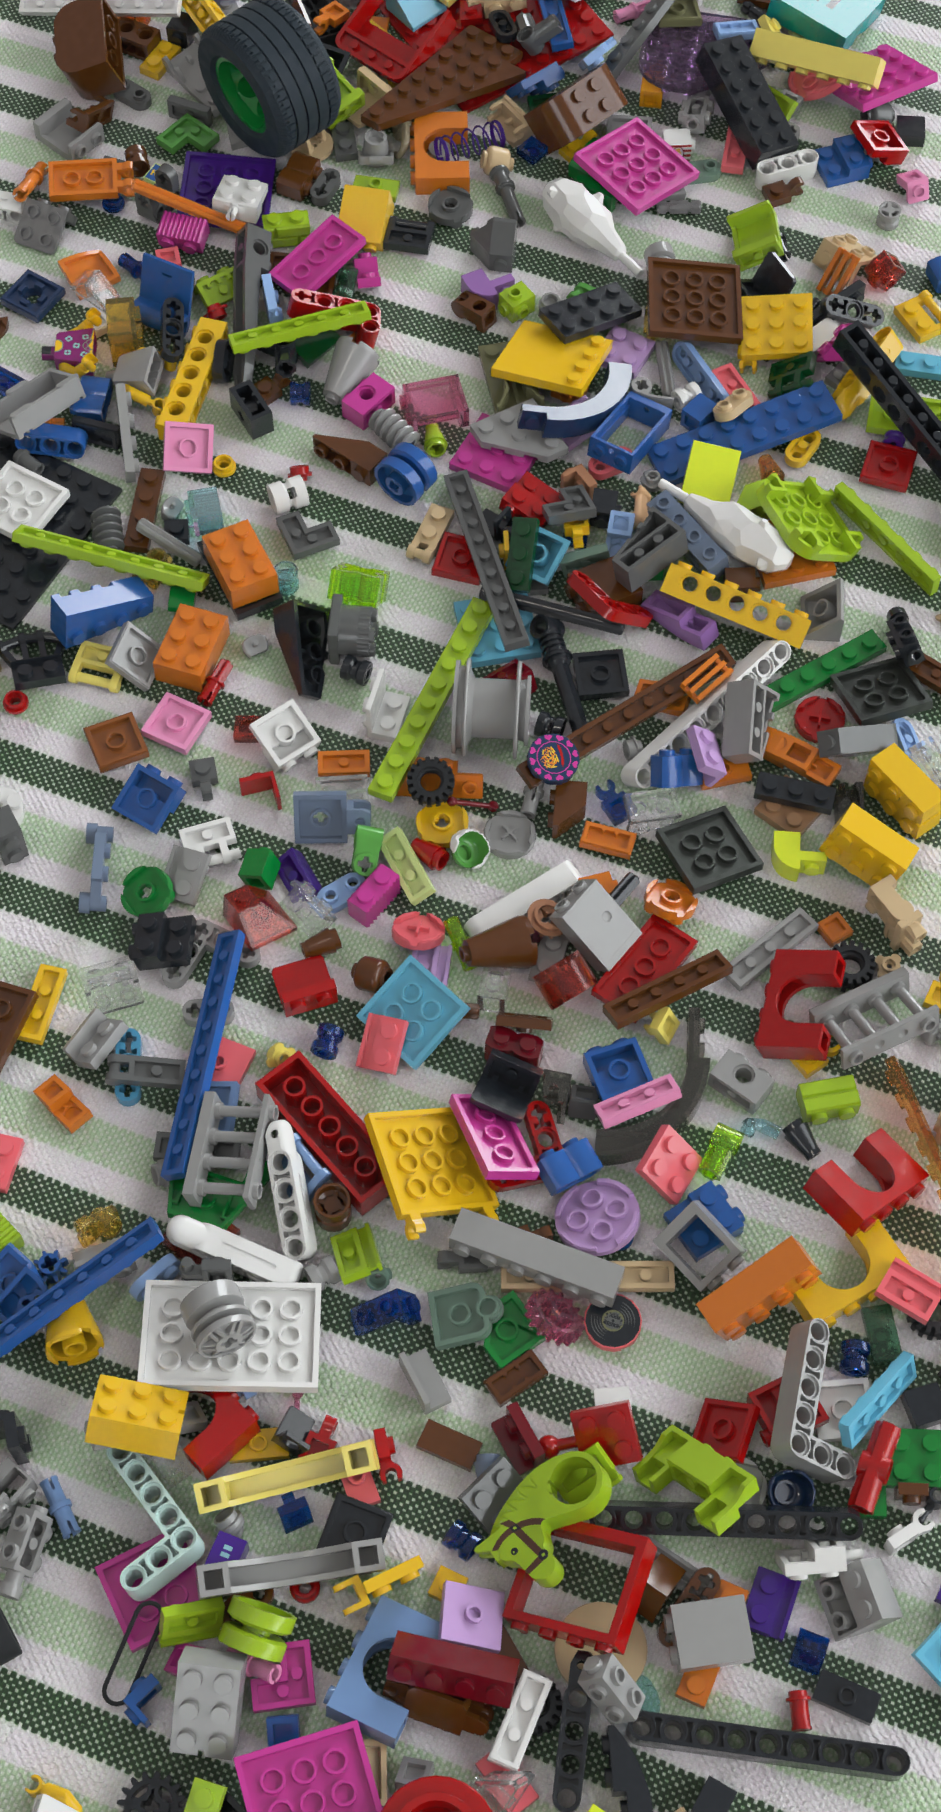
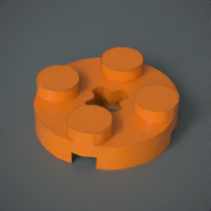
M659 879L651 881L647 885L644 894V910L646 912L666 919L674 925H681L683 920L689 919L694 915L698 898L695 899L686 884L674 879H666L665 883H658Z

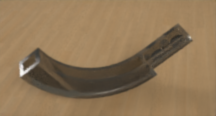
M689 1007L686 1074L680 1087L682 1098L672 1101L656 1115L638 1124L616 1129H596L595 1153L603 1166L624 1164L641 1159L661 1125H670L680 1135L694 1118L704 1097L710 1069V1058H704L705 1043L700 1042V1034H704L705 1018H700V1007Z

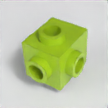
M520 281L499 293L498 310L503 317H506L513 324L535 311V294Z

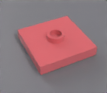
M222 1037L212 1081H237L241 1085L256 1056V1050Z

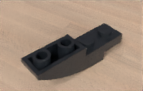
M608 1725L607 1735H601L602 1754L609 1757V1768H604L605 1788H611L612 1797L625 1796V1800H620V1812H653L648 1785L634 1752L615 1725Z

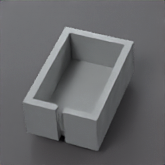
M185 1646L178 1661L169 1752L198 1756L199 1751L203 1750L204 1757L233 1760L239 1743L248 1654Z

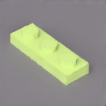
M397 826L384 835L381 850L391 869L399 875L400 885L410 903L416 906L435 893L436 890L402 829Z

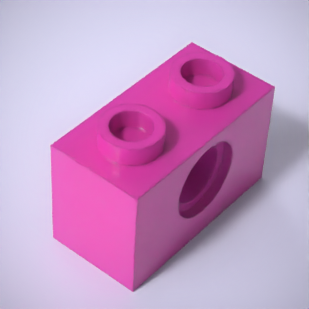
M373 372L369 377L363 379L351 393H347L341 401L342 416L364 431L369 427V419L375 411L381 408L386 410L395 403V387Z

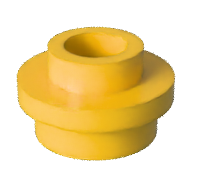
M221 454L214 459L212 471L216 476L226 478L235 473L236 463L229 455Z

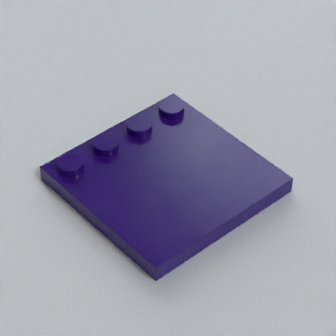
M186 151L180 196L212 209L213 196L224 175H235L239 178L267 183L268 192L262 203V212L257 223H251L263 229L262 215L270 214L276 159ZM177 210V213L189 215L187 213ZM208 222L209 227L221 228Z

